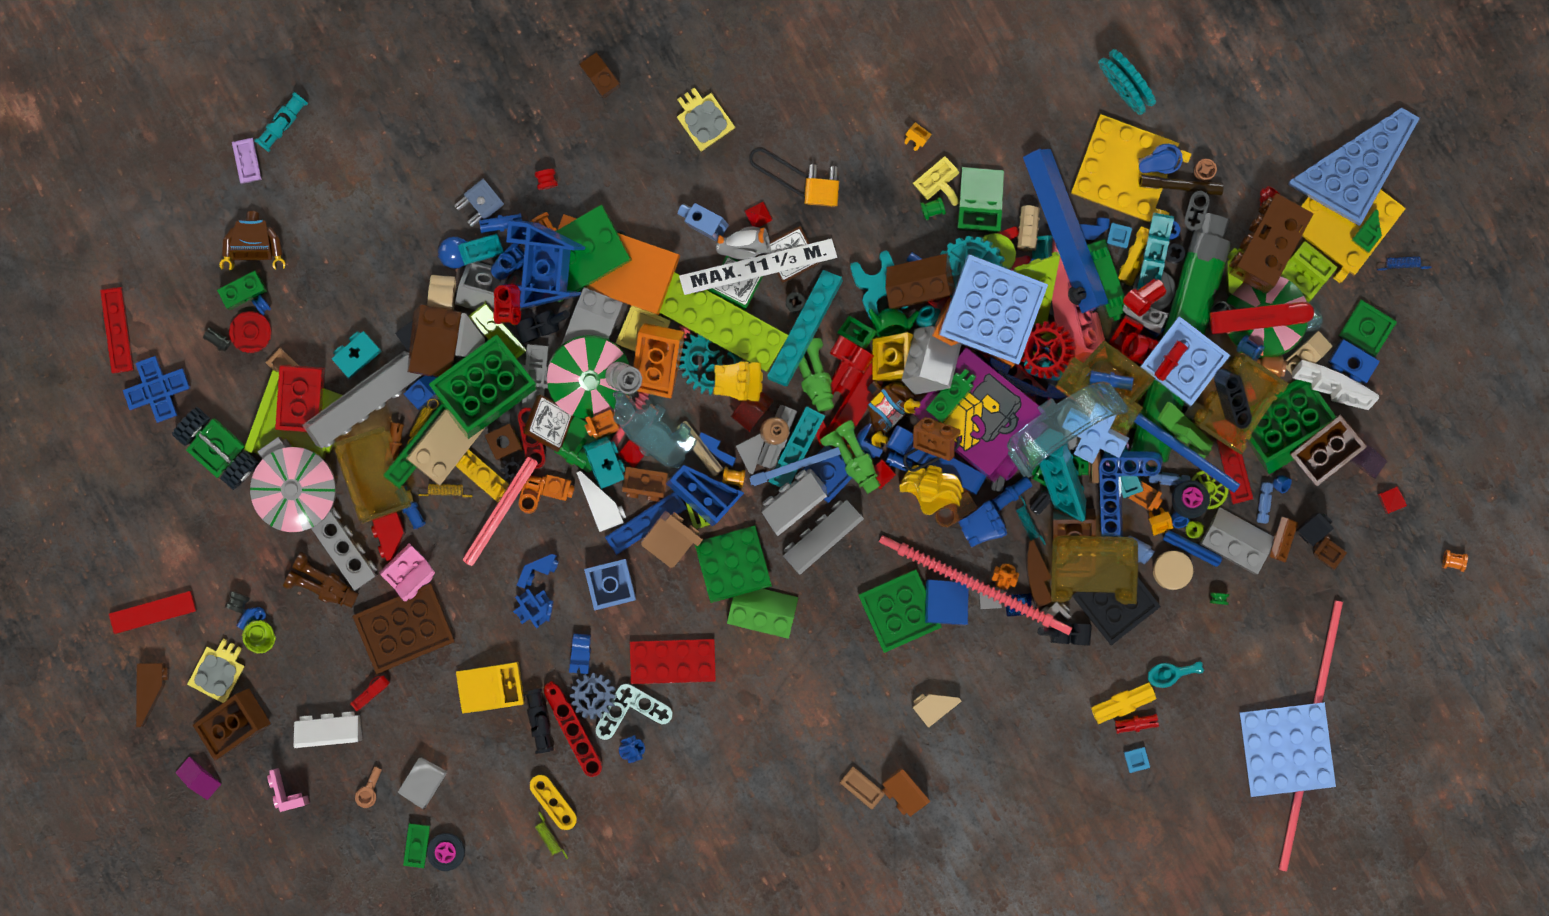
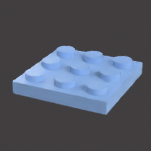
M1179 316L1140 368L1189 406H1192L1230 355ZM1178 340L1185 344L1188 349L1180 358L1178 366H1174L1166 379L1161 381L1155 377V372L1164 361L1163 356L1170 352Z

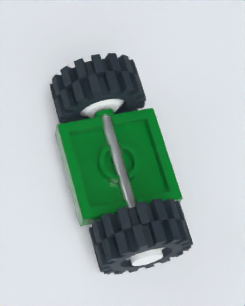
M195 407L177 425L172 435L184 446L192 442L186 451L216 478L220 477L223 482L234 490L249 477L259 462L247 451L241 453L245 445L218 420L213 418L209 422L210 417L199 407Z

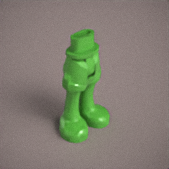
M814 338L806 351L809 354L815 374L811 373L805 355L799 364V368L803 377L801 382L803 391L808 394L812 404L816 405L820 413L832 409L834 404L832 402L831 376L829 373H825L819 357V350L823 347V342L821 338Z
M850 420L839 426L836 431L823 437L820 442L823 446L832 445L835 448L839 447L841 456L846 464V473L860 484L859 487L863 486L866 493L869 494L881 485L876 478L878 474H875L871 456L868 453L865 454L855 437V425ZM843 437H844V438L847 440V442L849 443V445H850V447H851V449H852V451H853V453H854V455H855V458L853 457V455H852L851 452L849 451L848 447L846 446V444H845V442H844V440H843Z

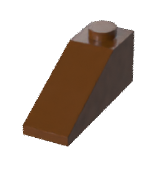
M137 663L136 727H144L165 686V680H169V668H166V663Z

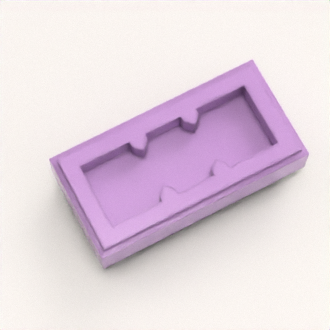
M249 138L232 142L240 183L244 184L262 180L254 139Z

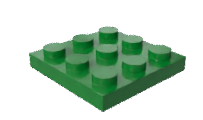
M755 526L702 540L699 546L695 545L710 603L772 586Z
M916 569L858 595L884 653L942 628L941 624L925 623L926 590Z

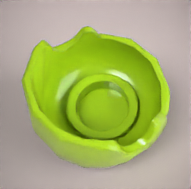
M261 620L252 621L247 624L242 633V640L246 648L257 654L266 653L272 649L276 640L272 627Z

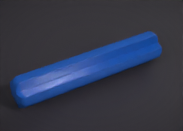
M1167 530L1163 536L1164 541L1215 567H1218L1222 561L1220 555L1170 530Z

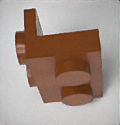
M626 467L622 492H626V497L638 498L639 495H645L647 500L659 502V499L665 496L668 473Z

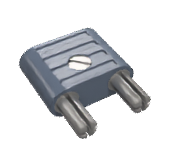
M481 179L465 192V197L454 206L457 210H460L469 202L478 212L468 220V224L473 227L479 220L487 219L504 203L487 182Z

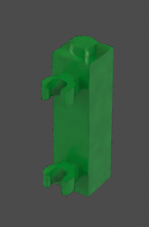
M1105 239L1087 245L1108 299V304L1103 305L1107 319L1113 318L1114 321L1123 319L1125 316L1123 311L1125 305L1123 299L1125 296Z

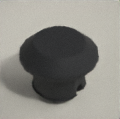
M1083 287L1069 288V300L1073 304L1079 305L1081 300L1086 298L1087 294L1083 293L1085 289Z

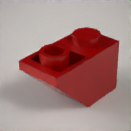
M397 512L374 520V526H371L374 537L379 538L381 546H378L379 553L382 558H386V561L394 558L406 533L400 515Z

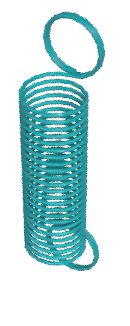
M1020 495V497H1021V499H1022V501H1023V503H1024V506H1025V505H1026V504H1025V501H1024L1023 497ZM1022 507L1015 510L1022 519V525L1026 528L1029 539L1032 540L1034 537H1039L1038 535L1040 534L1034 530L1036 528L1033 526L1034 523L1030 521L1032 519L1026 514L1027 512ZM1040 535L1042 542H1044L1043 544L1046 545L1042 535Z

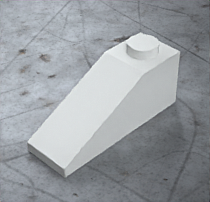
M581 471L577 472L599 532L623 524V518L626 516L622 506L618 507Z

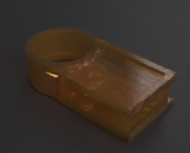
M967 491L962 494L960 506L951 503L940 508L935 514V519L940 526L949 527L978 509ZM949 509L953 512L954 518L951 524L944 525L939 522L938 514L940 510Z

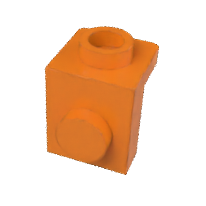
M611 409L593 418L590 416L586 417L588 424H585V428L589 436L593 435L597 440L620 430Z
M1141 481L1144 491L1129 496L1128 499L1148 511H1152L1153 508L1157 510L1163 500L1160 497L1162 492Z

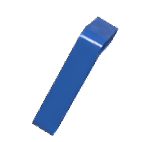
M897 425L886 447L904 456L907 452L914 449L913 433ZM917 450L907 456L908 459L919 465H923L937 457L921 450ZM940 458L929 464L942 468V473L956 475L962 487L976 495L986 478L981 472L955 458L950 461Z
M1123 451L1120 458L1108 452L1103 455L1099 464L1101 539L1102 551L1105 555L1109 557L1118 555L1123 544L1121 476L1157 475L1163 464V458L1159 453ZM1111 460L1115 463V466L1108 467L1105 461ZM1132 460L1136 463V466L1129 467L1126 461ZM1153 460L1158 466L1150 467L1147 462ZM1113 481L1116 486L1108 487L1105 482ZM1113 501L1116 507L1111 508L1107 506L1106 502ZM1113 521L1117 527L1111 528L1107 525V522ZM1113 541L1118 547L1111 548L1108 542Z

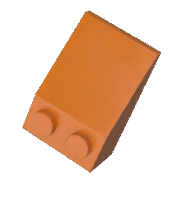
M646 323L642 325L638 332L633 366L642 375V384L637 390L638 392L672 398L683 349L684 331Z

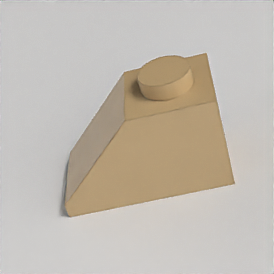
M921 694L913 701L915 705L912 708L929 728L962 701L958 697L934 694L925 696Z

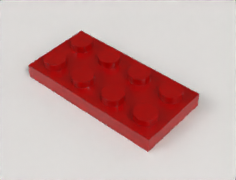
M715 640L630 642L631 684L716 682Z

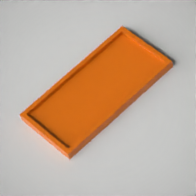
M563 214L558 230L576 220V218ZM619 234L632 261L585 288L659 315L680 255Z

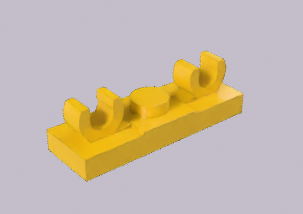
M469 449L456 464L459 470L497 502L500 501L510 485Z

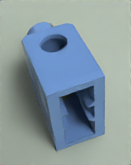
M683 203L678 210V215L685 218L684 222L689 227L716 242L718 241V235L723 236L729 226L723 217L696 203L692 207Z

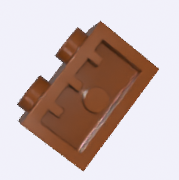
M924 417L914 426L913 448L950 461L954 458V441L960 435L961 430L932 418Z

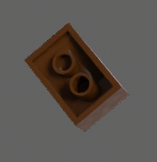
M419 305L413 314L407 372L438 378L452 367L458 340L461 312Z
M1053 509V577H1095V509H1086V516L1083 522L1058 509Z
M246 689L229 698L193 724V727L214 761L260 733L271 723L250 689Z

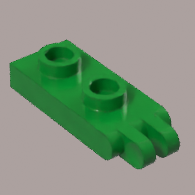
M965 369L961 374L956 373L953 376L951 388L943 389L926 408L941 423L948 419L973 389L974 385H972V382L976 379V376L972 374L967 380L965 379L970 372L969 370Z

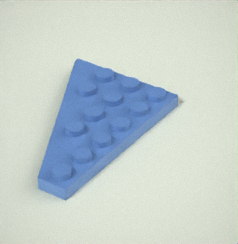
M1400 108L1297 177L1291 179L1288 185L1360 226L1420 118Z

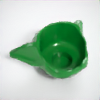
M888 308L882 310L879 315L872 309L868 311L877 332L876 334L880 338L906 333L911 329L919 314V311L916 310L907 318L899 309Z

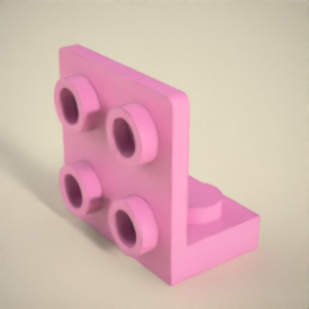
M279 768L269 771L270 775H267L270 788L273 787L275 791V796H273L275 808H279V811L282 812L310 804L308 795L302 797V793L286 797Z

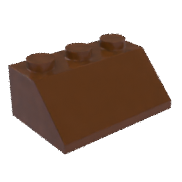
M948 253L887 267L885 288L890 309L953 296L955 285Z
M1340 414L1290 453V455L1313 483L1318 486L1367 448L1356 430Z

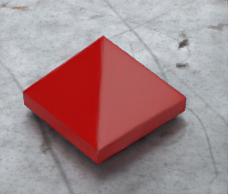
M764 202L744 211L752 227L759 228L773 221Z

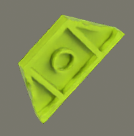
M1058 252L1051 253L1052 256L1043 260L1038 258L1027 265L1023 264L1014 268V272L1048 284L1034 325L1040 323L1043 326V322L1048 321L1060 260Z

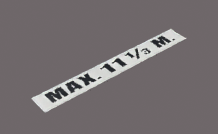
M832 239L680 275L679 278L684 295L834 259L837 258Z

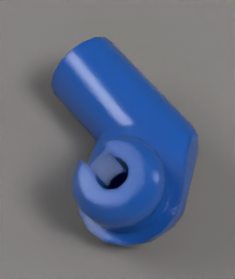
M260 607L246 609L236 626L244 630L245 626L252 621H263L266 618L265 610Z

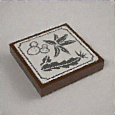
M799 226L771 241V253L808 245L809 242ZM820 263L777 272L781 282L784 283Z
M537 395L523 433L558 452L563 446L573 416L563 411L555 402L542 395Z

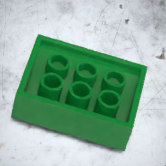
M498 335L492 337L429 383L430 388L467 439L473 437L536 390L534 380Z
M1297 379L1249 407L1252 421L1247 428L1241 429L1262 466L1268 474H1271L1293 461L1294 459L1290 453L1335 419L1336 416L1320 393L1312 390L1310 382Z

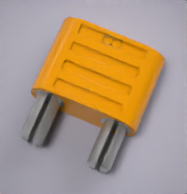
M810 164L809 178H806L804 204L838 206V167H830L829 180L816 179L817 165Z

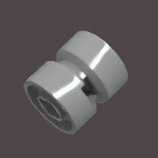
M614 362L606 370L605 378L608 385L625 394L636 392L642 384L640 371L624 362Z

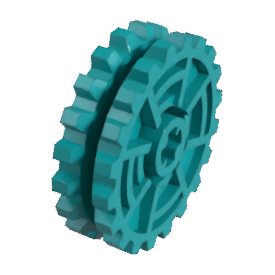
M1113 49L1109 52L1110 60L1104 57L1101 58L1098 62L1099 67L1121 99L1134 112L1142 115L1146 111L1145 104L1152 107L1156 103L1155 96L1152 94V90L1148 87L1146 81L1141 77V74L1137 72L1128 59L1121 52Z
M966 236L965 240L963 238L956 239V244L949 243L947 245L948 250H942L941 255L948 253L955 288L967 255H972L1007 269L1002 264L1005 261L1004 256H999L1000 249L998 247L993 248L992 242H984V238L976 237L974 240L973 237Z

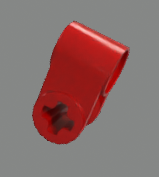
M500 285L494 290L493 318L496 324H502L503 322H508L512 325L519 324L521 319V293L517 285ZM506 290H507L508 293H509V297H508V298L506 297V294H505Z

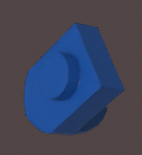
M869 423L858 433L856 439L865 454L868 453L872 458H875V456L880 457L884 446H874L871 440L866 438L872 425Z

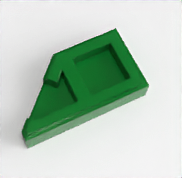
M1377 209L1374 210L1351 240L1367 253L1371 251L1382 237L1379 211Z

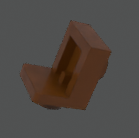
M1328 536L1324 540L1318 541L1313 548L1316 550L1314 557L1334 571L1347 555V552L1330 541Z

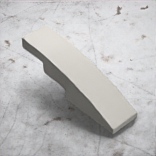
M1301 360L1292 371V378L1310 382L1312 390L1331 394V401L1369 410L1379 399L1378 394L1359 382L1322 365Z

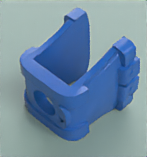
M990 500L983 503L979 509L969 516L958 521L971 547L987 540L1002 538L1007 535L1005 524Z

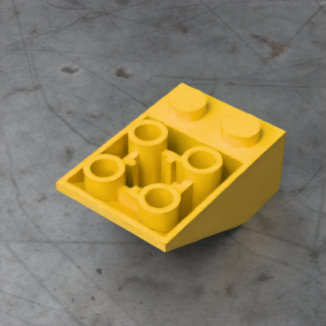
M519 662L456 672L462 714L525 704Z

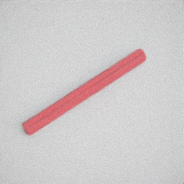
M527 457L463 557V561L466 564L473 566L538 465L534 458Z

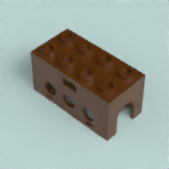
M1278 193L1272 198L1268 197L1266 201H1263L1258 210L1261 214L1253 220L1248 229L1251 233L1244 237L1239 246L1241 252L1239 251L1229 264L1232 268L1229 272L1230 275L1265 294L1276 286L1314 214ZM1264 225H1266L1267 228L1264 234H1261V230L1263 229Z

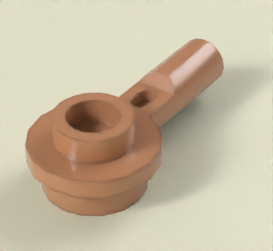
M374 767L366 787L360 788L356 792L355 800L360 807L369 808L376 802L374 788L382 769Z

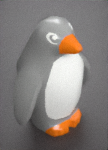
M746 227L727 238L718 235L716 251L721 255L743 260L754 258L761 253H771L769 235L766 228L760 229L758 227Z

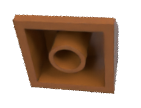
M902 767L882 783L885 787L882 791L889 799L894 797L899 803L896 807L903 816L907 813L911 817L930 802Z

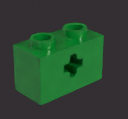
M256 271L217 290L228 310H232L258 297L259 294L262 295L268 292L259 273Z

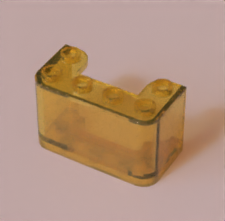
M1243 354L1233 357L1229 363L1231 367L1229 371L1237 374L1242 379L1252 415L1250 425L1247 428L1240 429L1225 419L1217 389L1215 392L1211 391L1205 400L1207 402L1203 410L1200 408L1193 418L1196 420L1195 426L1242 455L1247 447L1245 439L1250 440L1252 437L1250 435L1272 402L1278 398L1275 394L1278 395L1280 391L1284 392L1289 384Z

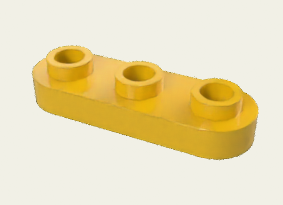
M537 775L530 781L531 792L556 825L562 830L572 829L577 822V816L550 779L545 775ZM539 781H542L545 784V787L543 789L537 788V783ZM555 798L558 802L557 805H550V799ZM568 815L570 822H563V816Z

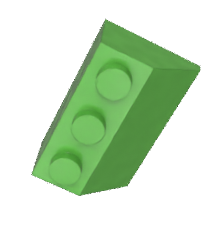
M766 589L735 596L732 600L727 624L789 639L798 597Z

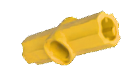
M1148 682L1130 691L1126 690L1112 696L1111 699L1091 707L1097 724H1101L1114 717H1121L1135 711L1137 707L1156 700V696Z

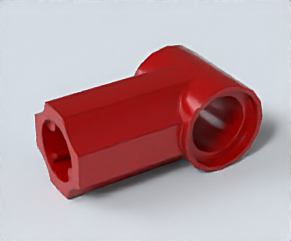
M1153 279L1139 290L1132 289L1123 299V303L1138 317H1141L1149 310L1151 304L1166 294V289L1159 279Z

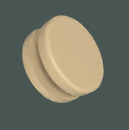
M1167 551L1159 555L1155 560L1153 576L1156 582L1165 589H1181L1192 579L1193 565L1189 557L1184 553Z

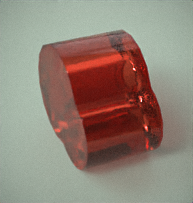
M762 391L760 392L759 401H750L748 399L747 401H742L731 415V418L750 432L770 408L774 400Z

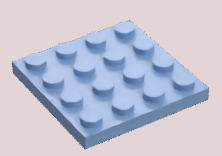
M967 255L939 335L1019 365L1048 284L972 255Z
M1325 702L1240 713L1251 797L1336 787Z

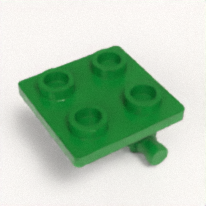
M574 417L570 423L563 446L558 452H554L565 458L566 462L572 466L576 465L590 473L592 469L583 446L597 439L593 435L589 436L585 428V424H588L587 422Z

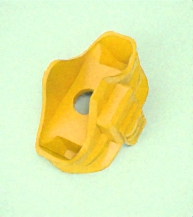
M915 465V466L912 467V469H915V468H917V467H919V466H918V465ZM928 465L927 469L922 468L915 472L908 470L899 486L900 492H908L916 496L922 512L926 515H932L940 508L951 503L960 506L961 493L964 492L961 482L956 475L942 473V468Z

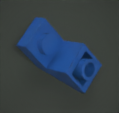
M551 554L525 565L517 586L526 589L527 585L531 586L535 574L532 573L533 569L546 575H550V572L554 573L559 563L556 560L557 555Z

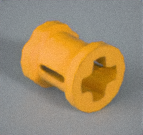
M725 467L722 483L743 488L745 470L735 471Z

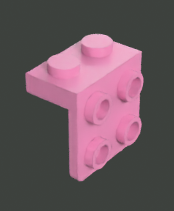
M409 543L379 571V574L396 590L403 601H407L417 594L419 588L432 580L435 571L427 560Z

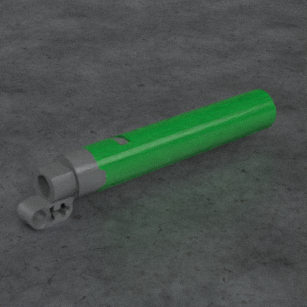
M1197 191L1191 196L1186 212L1185 225L1193 234L1179 278V287L1175 292L1163 336L1179 316L1205 336L1211 308L1215 302L1214 296H1216L1231 247V242L1225 240L1230 223L1229 219L1209 213L1211 201L1209 196L1203 191ZM1199 197L1206 199V204L1202 207L1195 205V201ZM1196 211L1198 212L1197 219L1200 223L1192 227L1190 220L1194 221ZM1151 376L1140 413L1175 438L1158 420V417L1167 402H1171L1181 412H1183L1185 402ZM1137 424L1129 451L1157 452L1162 456L1163 463L1169 460L1171 448Z

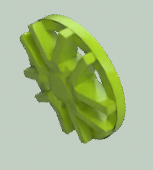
M1200 471L1193 476L1192 481L1198 478L1199 482L1208 490L1210 502L1211 498L1217 502V504L1212 506L1209 504L1208 509L1217 508L1224 503L1228 495V488L1225 487L1224 493L1219 491L1218 488L1222 484L1220 483L1216 486L1214 483L1216 480H1210L1209 475L1204 471ZM1205 474L1207 481L1203 482L1200 475ZM1216 493L1223 496L1221 501L1215 497Z

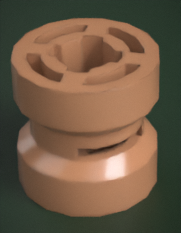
M1202 159L1194 167V176L1199 181H1209L1215 176L1217 167L1211 159Z

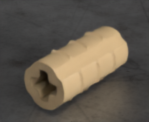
M1030 205L1021 207L1018 227L1019 234L1017 237V248L1019 250H1036L1040 220V209L1038 207Z

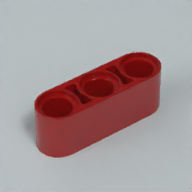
M524 408L518 414V421L525 456L527 458L535 453H539L542 456V461L535 468L539 469L546 463L544 444L538 441L535 444L527 442V435L523 433L526 423L523 422L522 417L524 413L531 412V408Z

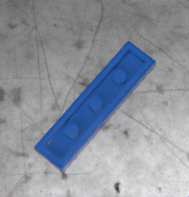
M673 492L605 538L617 555L645 537L665 510L671 515L674 512L680 514L687 507L681 498Z

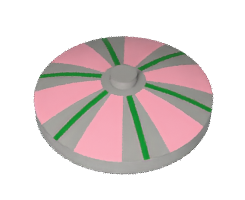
M287 447L270 453L258 464L251 479L250 495L256 512L267 524L281 531L300 532L315 527L329 514L336 497V482L331 468L318 454L305 448Z

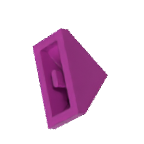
M190 756L175 772L189 789L206 800L221 785L216 778Z

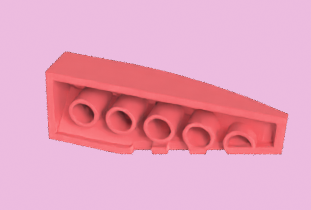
M1054 239L1052 243V253L1058 252ZM1060 257L1052 304L1057 327L1063 325L1064 331L1068 330L1071 332L1068 338L1072 337L1075 340L1070 344V346H1076V350H1071V354H1074L1075 358H1069L1068 361L1078 364L1107 359L1109 355L1099 315L1093 311L1081 313L1079 305H1075L1069 300L1068 291L1072 286Z

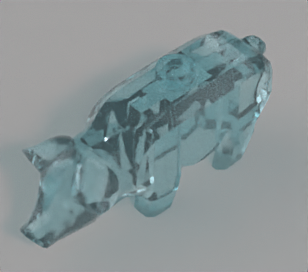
M621 391L614 392L613 395L616 399L613 416L614 422L619 424L627 437L640 447L639 450L642 454L648 457L651 455L666 467L679 468L685 459V454L696 445L697 440L690 433L691 428L682 422L680 428L672 433L671 429L664 422L660 421L666 411L664 407L656 404V406L650 404L646 410L638 409L634 401L627 394Z

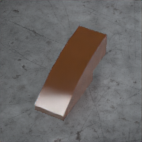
M1034 540L1028 542L1026 553L1027 579L1035 606L1040 608L1053 601L1044 583L1051 579V576Z

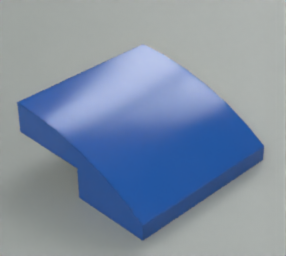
M701 432L699 437L708 450L718 459L733 467L736 458L718 450L721 442Z

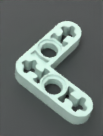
M623 684L618 688L615 695L621 700L623 696L621 690L630 688L632 697H627L624 703L628 704L625 708L621 703L615 702V699H612L611 702L622 709V714L620 717L614 718L610 713L604 712L603 718L600 719L596 726V734L600 739H610L629 707L660 724H666L672 719V710L667 705L630 684ZM648 698L651 702L650 708L642 710L639 707L640 699ZM655 703L659 704L656 709L660 711L668 710V719H658L660 715L656 712L653 713V716L649 714ZM605 716H607L610 720L617 722V724L614 726L611 723L609 727L610 735L605 734L603 736L601 735L602 730L599 728L607 724L608 721L604 720Z

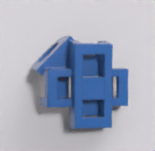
M526 589V592L522 595L515 597L521 606L513 612L517 614L521 624L530 619L537 629L545 621L550 622L554 601L547 597L544 590L534 596L529 589Z

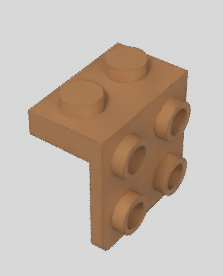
M665 510L643 538L641 545L667 566L673 568L693 543L699 546L703 539L698 536L700 532L692 525H689L687 528L682 524L684 519L674 512L671 515Z

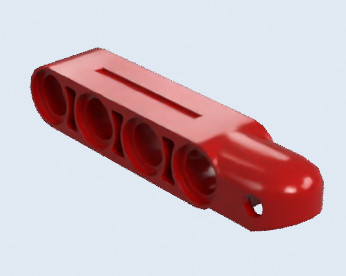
M1307 302L1212 312L1210 313L1212 334L1303 324L1313 319L1314 308Z
M550 681L544 685V695L583 772L589 777H595L602 771V762L573 706L567 701L561 688L553 681ZM552 689H555V690H556V694H555V695H553V694L551 693V690H552ZM560 705H566L569 708L567 716L563 717L558 714V707ZM573 723L579 727L577 735H570L568 733L567 727L569 724ZM584 742L588 745L589 751L586 754L578 752L577 746L579 743ZM590 761L598 764L597 772L591 773L587 770V764Z

